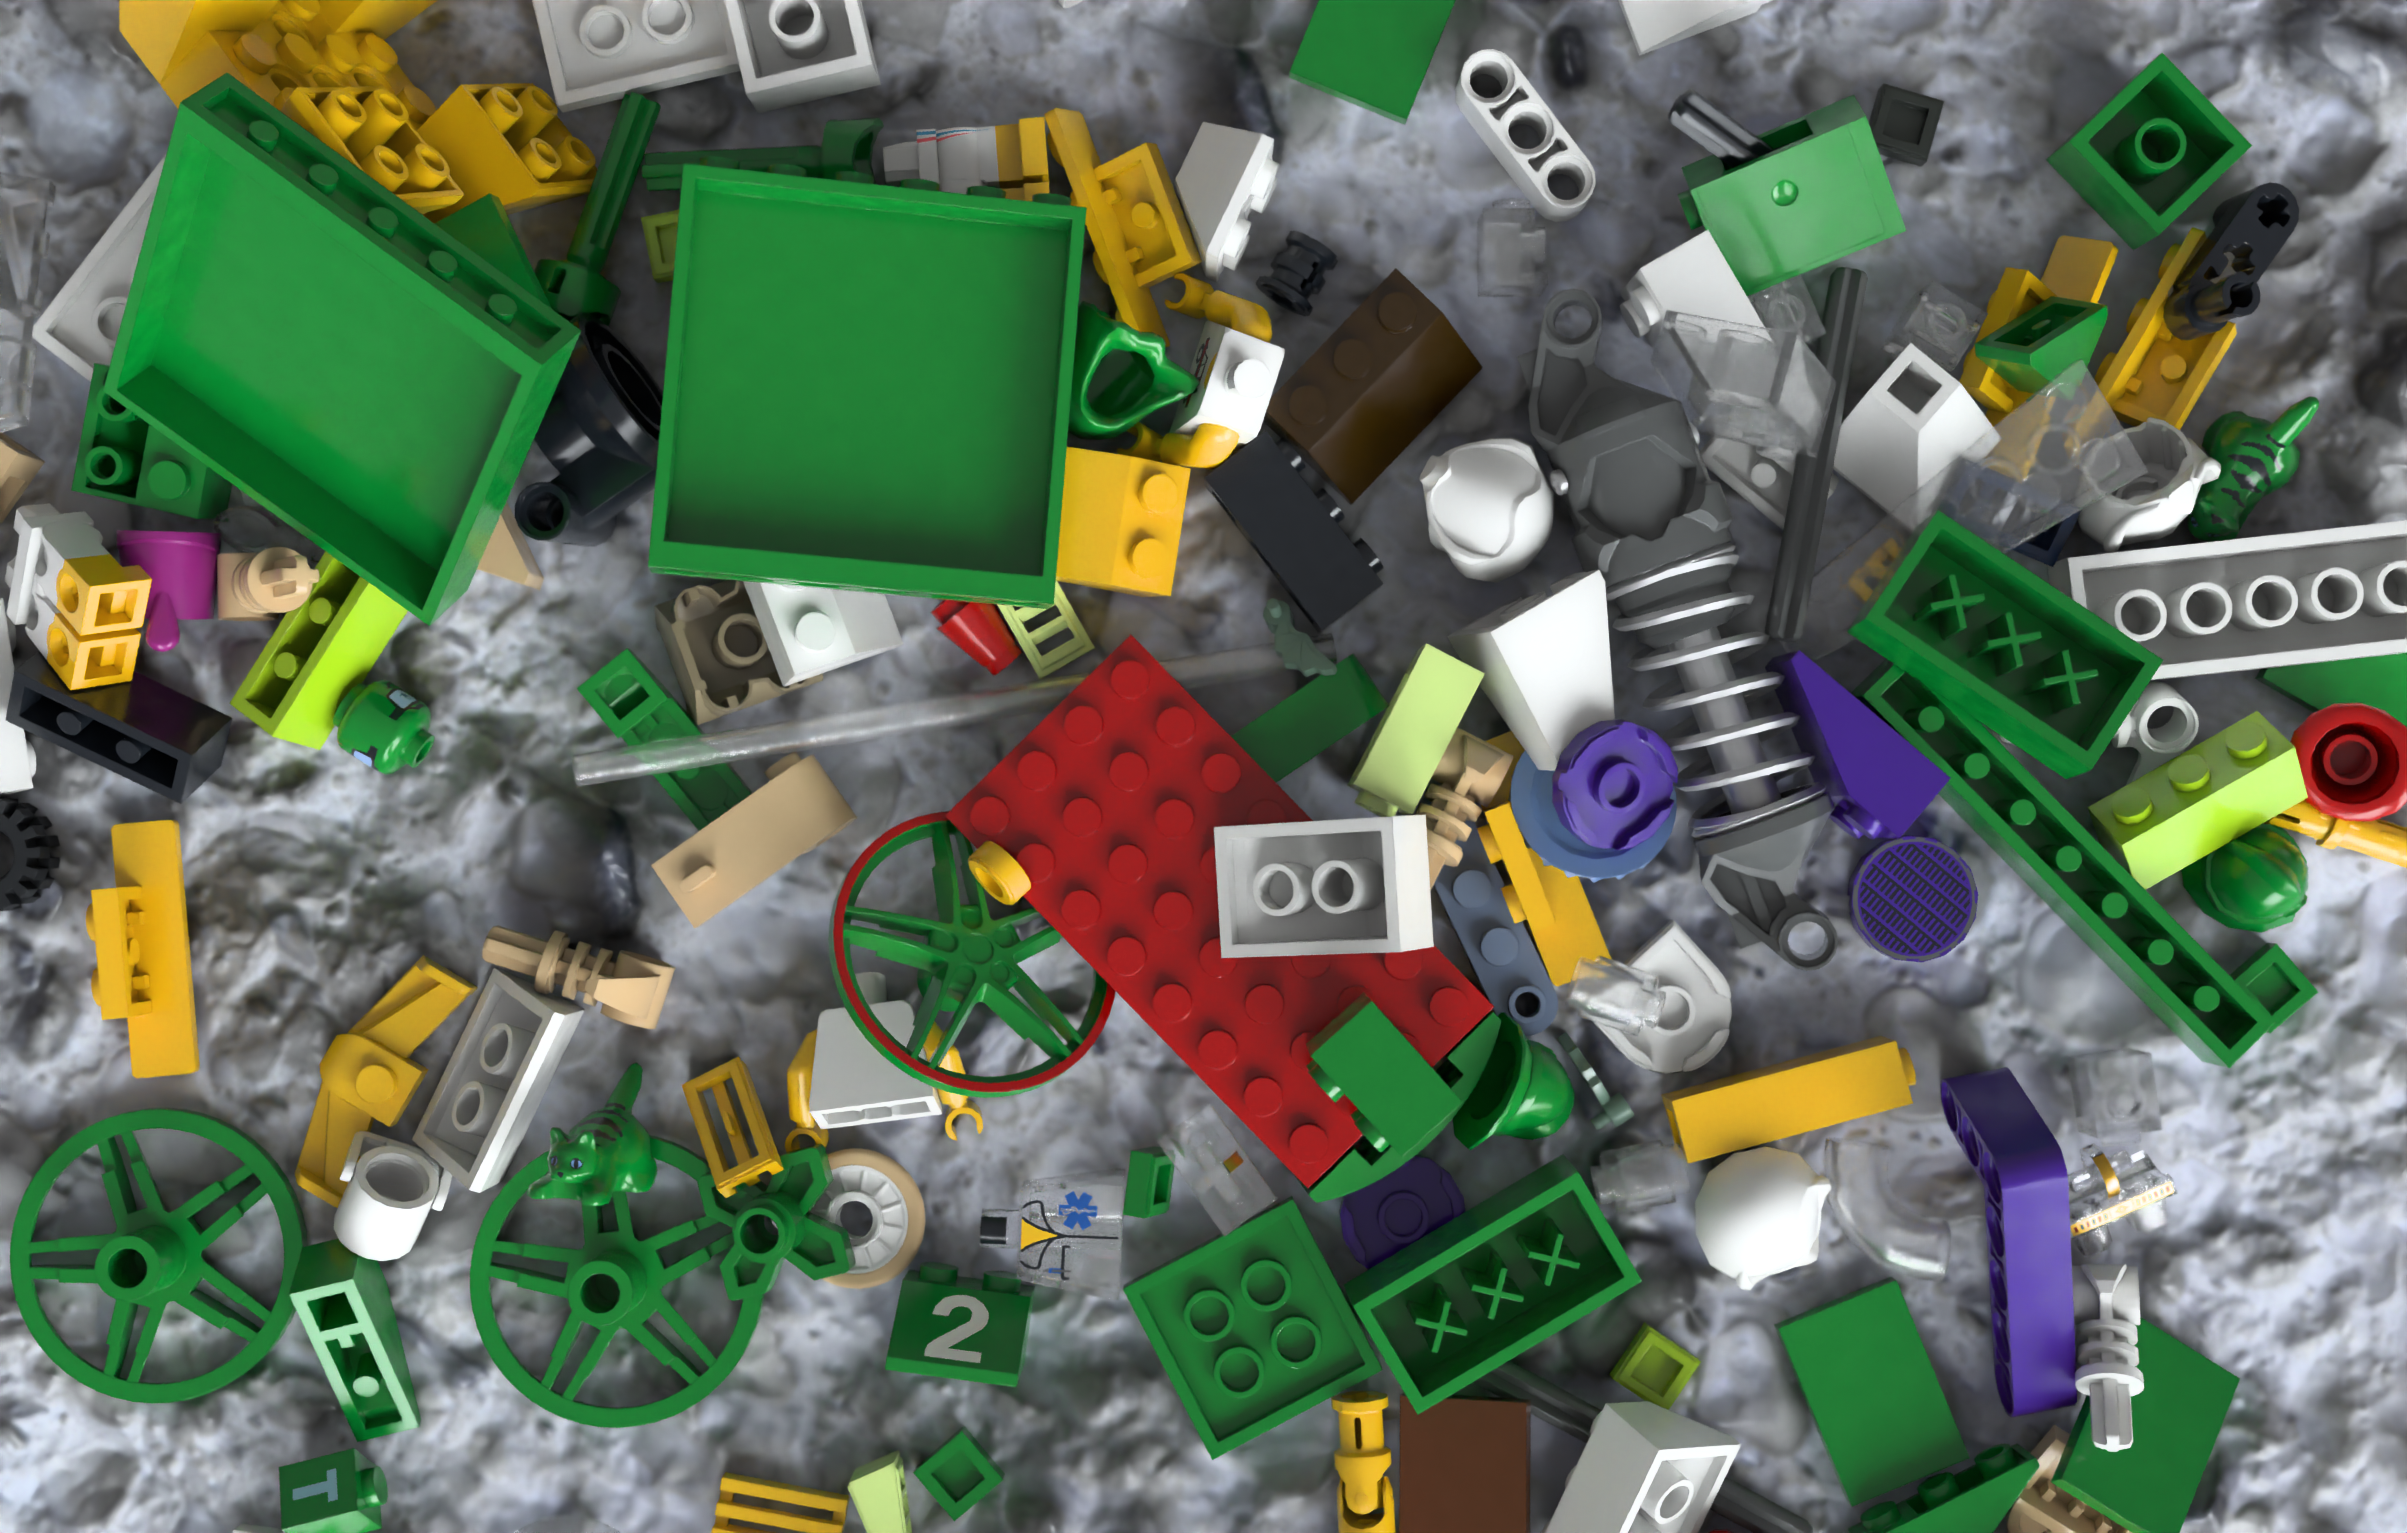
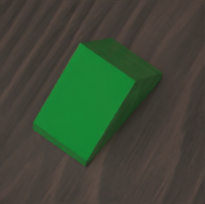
M2051 296L1975 343L1976 356L2018 391L2073 401L2107 321L2108 305Z

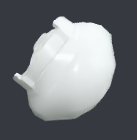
M2149 417L2147 422H2143L2137 427L2123 429L2105 438L2086 460L2085 466H2082L2083 472L2079 476L2073 504L2082 508L2077 519L2082 533L2104 545L2105 553H2115L2121 545L2165 537L2173 533L2185 517L2192 512L2201 485L2219 478L2221 464L2217 460L2207 457L2191 438H2186L2183 432L2164 420Z
M1513 437L1489 438L1467 443L1448 450L1442 456L1432 455L1429 458L1419 479L1423 484L1429 520L1430 542L1435 548L1446 552L1455 568L1466 578L1498 583L1522 571L1531 564L1548 541L1552 530L1555 509L1554 492L1540 462L1536 459L1532 445Z
M1761 1147L1730 1155L1708 1172L1695 1200L1696 1236L1709 1265L1736 1280L1738 1287L1741 1289L1751 1290L1756 1283L1767 1276L1816 1261L1819 1252L1818 1237L1821 1225V1209L1828 1192L1832 1189L1829 1179L1819 1176L1798 1153Z

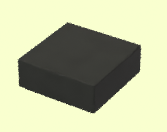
M1883 83L1878 89L1869 119V125L1879 154L1917 166H1923L1927 162L1944 101Z

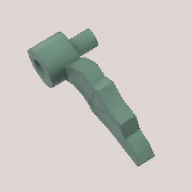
M1275 598L1269 599L1263 611V618L1271 633L1275 634V652L1277 656L1283 658L1285 667L1288 669H1298L1305 677L1314 673L1324 676L1335 675L1337 672L1335 664L1315 647L1307 633L1295 630V618L1289 605Z
M1566 1032L1557 1038L1558 1042L1604 1110L1590 1120L1595 1129L1598 1131L1610 1122L1617 1128L1635 1116L1620 1092L1612 1097L1609 1096L1593 1068Z

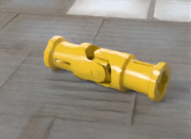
M1362 1390L1339 1393L1331 1397V1407L1338 1411L1340 1448L1334 1451L1335 1469L1340 1476L1337 1487L1338 1533H1396L1393 1489L1388 1476H1384L1383 1479L1384 1472L1392 1464L1391 1449L1384 1446L1382 1409L1388 1406V1395L1386 1393ZM1384 1508L1382 1513L1368 1514L1374 1509Z

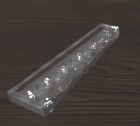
M2079 358L2068 365L1813 575L1802 637L1796 642L1780 641L1786 653L1800 650L1813 662H1816L1855 640L1856 638L1846 631L1915 528L1937 510L2005 554L2149 472L2083 360Z

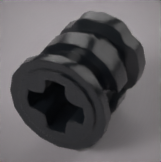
M1290 231L1285 240L1288 246L1285 253L1277 252L1271 262V267L1274 270L1270 277L1259 276L1256 286L1263 294L1281 307L1298 315L1310 316L1313 307L1308 299L1311 294L1317 295L1320 293L1326 282L1323 277L1326 270H1334L1338 260L1337 256L1318 240L1302 232Z

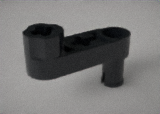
M2269 182L2227 199L2216 208L2212 216L2215 228L2173 285L2174 291L2164 306L2163 318L2166 327L2172 335L2182 340H2193L2219 331L2227 324L2228 320L2247 316L2257 309L2261 294L2257 282L2295 230L2299 220L2297 200L2288 188L2278 183ZM2224 253H2232L2235 258L2232 261L2231 267L2236 273L2221 278L2216 284L2209 281L2219 277L2228 265L2229 260Z

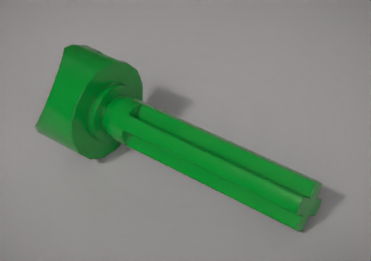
M631 92L630 95H624L569 246L566 261L540 259L534 270L552 310L568 321L585 312L595 316L609 326L621 294L620 289L606 280L600 272L604 269L661 109L659 103L647 100L638 93Z
M878 117L854 120H829L824 128L821 146L803 145L645 153L642 177L646 178L648 191L681 190L683 163L699 165L700 158L706 156L736 160L740 163V170L767 172V166L770 164H789L806 169L807 177L833 180L834 173L840 171L860 172L874 177L872 168L873 146L884 125Z

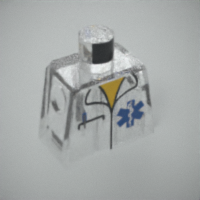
M1115 1168L1023 1181L1020 1188L1019 1210L982 1209L980 1247L1017 1249L1016 1275L1017 1279L1109 1300H1119L1122 1276L1126 1169Z

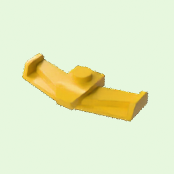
M423 955L347 1033L336 1035L319 1064L322 1082L294 1174L296 1182L300 1187L338 1208L348 1185V1182L339 1179L354 1135L359 1131L370 1132L374 1118L388 1127L398 1123L429 1070L408 1057L469 995L476 991L478 988L476 985Z

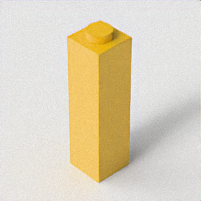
M1878 1036L1661 1094L1677 1156L1689 1164L1913 1104L1909 1086L1916 1084V1075L1911 1057L1906 1048L1898 1049L1895 1040Z

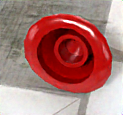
M2362 703L2333 704L2312 713L2293 732L2290 743L2295 746L2308 798L2304 801L2319 812L2344 821H2374L2398 812L2407 803V728L2385 710Z

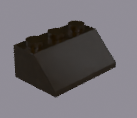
M1395 268L1270 398L1263 422L1280 438L1284 437L1299 456L1352 505L1483 367L1443 312Z

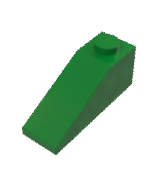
M339 1239L302 1247L289 1296L357 1442L418 1428L421 1417L387 1281L378 1261L366 1259L351 1252Z

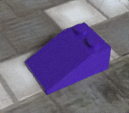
M1797 650L1773 657L1765 666L1767 673L1777 672L1785 676L1782 684L1774 690L1784 713L1792 712L1800 716L1797 724L1791 729L1801 753L1807 752L1815 756L1808 769L1814 783L1819 782L1827 786L1824 793H1830L1835 807L1830 815L1831 820L1856 839H1859L1863 834L1872 840L1875 838L1900 839L1951 778L1803 652Z

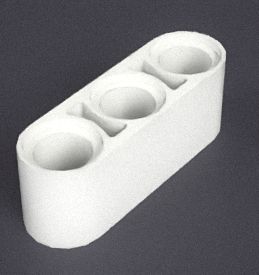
M1494 49L1481 50L1472 54L1464 63L1455 89L1456 103L1460 111L1539 214L1554 222L1568 221L1576 217L1585 207L1596 185L1595 171L1590 161L1512 59L1505 53ZM1478 74L1491 75L1499 81L1502 93L1494 98L1481 97L1473 91L1470 79ZM1517 124L1532 126L1540 137V145L1533 149H1523L1516 146L1509 136V128ZM1555 174L1570 176L1578 186V197L1572 200L1556 198L1549 190L1548 177Z

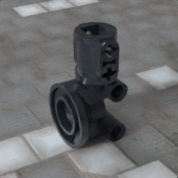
M583 312L569 321L579 328L581 333L534 438L541 451L560 474L549 482H536L527 486L519 494L515 503V519L522 532L535 540L595 547L605 543L613 535L617 525V514L655 489L663 392L630 348L601 320L589 313Z

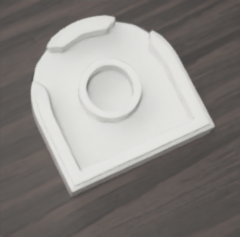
M1670 920L1578 1004L1581 1010L1627 1059L1643 1069L1665 1074L1693 1071L1713 1059L1728 1039L1732 1019L1731 992L1726 979L1674 920Z

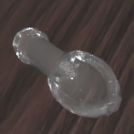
M254 506L228 508L217 514L213 521L216 533H222L221 539L230 547L242 553H258L271 547H286L310 558L311 563L318 564L325 552L294 528L281 525L269 511Z

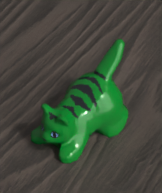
M2309 396L2291 405L2273 423L2266 419L2247 416L2242 411H2233L2220 416L2208 427L2204 434L2202 447L2209 454V457L2221 464V472L2218 479L2201 485L2193 510L2186 516L2188 530L2192 535L2207 542L2235 539L2246 518L2263 497L2285 487L2299 465L2300 451L2293 440L2308 425L2319 408V401L2316 397Z
M637 1062L631 1064L619 1080L604 1108L591 1112L569 1131L568 1135L561 1128H551V1147L547 1157L548 1171L544 1177L529 1185L527 1193L530 1198H565L580 1201L581 1204L587 1206H601L609 1204L613 1191L640 1193L650 1190L655 1183L658 1171L657 1164L652 1156L649 1133L632 1114V1107L641 1089L643 1072L641 1065Z

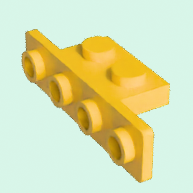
M1054 108L1046 112L1044 117L1050 130L1047 135L1049 149L1058 164L1064 167L1073 190L1070 193V198L1072 199L1071 206L1087 208L1085 226H1087L1095 247L1093 263L1100 278L1110 286L1118 307L1115 313L1116 320L1128 324L1136 331L1153 332L1163 337L1166 343L1165 348L1169 347V338L1149 288L1201 263L1202 260L1157 144L1145 142L1101 164L1084 117L1079 111Z
M2192 227L2182 245L2174 243L2169 248L2159 268L2158 278L2161 280L2150 299L2141 298L2133 308L2126 325V332L2129 334L2117 354L2114 352L2108 353L2101 362L2094 379L2096 390L2085 408L2078 406L2068 418L2062 432V441L2065 442L2064 449L2071 466L2083 470L2082 466H2085L2086 460L2097 448L2114 418L2137 427L2143 422H2147V418L2151 417L2164 420L2180 430L2237 334L2236 326L2228 321L2219 331L2193 340H2182L2172 335L2166 327L2163 318L2166 301L2174 291L2173 285L2207 239L2205 231Z
M2063 235L2058 238L2041 281L2029 270L2006 267L1997 290L1989 299L1987 314L1975 343L2051 296L2098 303L2117 257L2118 248L2110 241ZM1974 344L1965 357L1963 373L1959 382L1972 397L1988 409L1985 416L2001 437L1979 464L2022 482L2028 474L2058 398L2018 391L1976 356Z
M1512 731L1486 740L1487 743L1513 755L1510 767L1488 807L1481 805L1488 824L1476 829L1490 864L1500 860L1504 862L1512 884L1500 889L1514 923L1527 920L1551 982L1555 986L1564 985L1609 967L1612 964V959L1579 877L1567 878L1564 871L1552 865L1544 866L1541 857L1532 848H1526L1524 838L1514 818L1511 802L1508 801L1512 781L1511 776L1518 760L1525 751Z
M157 820L116 824L111 828L116 888L91 890L92 903L89 904L86 911V928L90 939L96 944L97 968L94 969L91 979L92 995L96 1004L101 1006L102 1020L127 1018L132 1075L135 1078L195 1073L200 1069L179 823L176 820Z

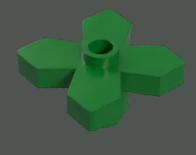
M815 1144L786 1152L780 1156L784 1170L772 1175L768 1186L762 1181L750 1187L743 1182L735 1186L737 1193L728 1198H725L717 1190L711 1172L698 1179L697 1184L706 1216L732 1227V1237L735 1244L719 1265L727 1296L731 1301L765 1294L771 1290L785 1259L814 1281L846 1273L855 1266L856 1261L847 1229L811 1213L813 1207L834 1180L824 1145ZM771 1219L775 1222L777 1228L772 1224Z

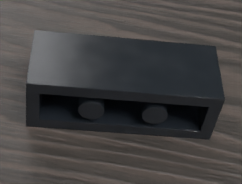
M1264 431L1204 477V485L1320 635L1381 588L1384 583L1377 576V573L1384 569L1373 550L1362 538L1352 543L1340 528L1338 523L1345 516L1324 488H1320L1317 492L1313 493L1299 474L1306 468V465L1292 445L1284 437L1275 443L1269 434Z
M38 651L14 670L5 720L182 804L221 767L233 718L136 671L133 672L132 681L70 690L41 652Z

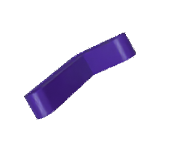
M2008 1067L1942 1079L1940 1095L1947 1124L1984 1185L1994 1373L2001 1403L2005 1412L2011 1418L2075 1406L2077 1403V1388L2075 1386L2076 1352L2069 1185L2067 1168L2061 1148Z

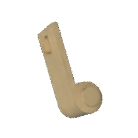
M794 751L780 759L764 772L769 779L768 783L651 865L694 928H698L794 859L817 848L857 819L853 810L814 755L801 759L798 753Z

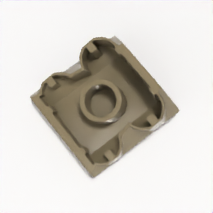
M726 580L709 587L698 585L683 590L675 599L654 606L656 628L661 634L685 700L686 712L696 725L823 681L822 673L783 687L743 581Z

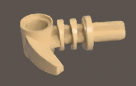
M271 547L258 553L218 554V619L225 621L278 620L279 613L295 610L304 604L311 593L313 583L319 582V569L310 568L306 556L300 555L286 547Z
M1458 727L1431 779L1441 783V785H1429L1424 796L1432 803L1431 805L1420 803L1415 815H1426L1430 891L1443 865L1458 866L1463 852L1462 848L1455 841L1457 839L1466 842L1472 831L1465 824V821H1477L1482 809L1475 802L1488 807L1513 760V755Z
M493 926L485 938L482 958L488 963L535 977L534 990L536 992L546 995L549 992L553 993L556 984L563 986L561 995L563 997L574 1000L578 991L585 993L583 1003L591 1006H596L598 1001L603 1003L600 1011L601 1014L633 1026L656 1029L676 968L675 966L646 955L623 950L619 952L615 963L611 961L613 951L600 948L597 957L590 955L592 945L579 941L576 950L569 948L571 938L568 937L567 933L557 930L546 941L505 927Z

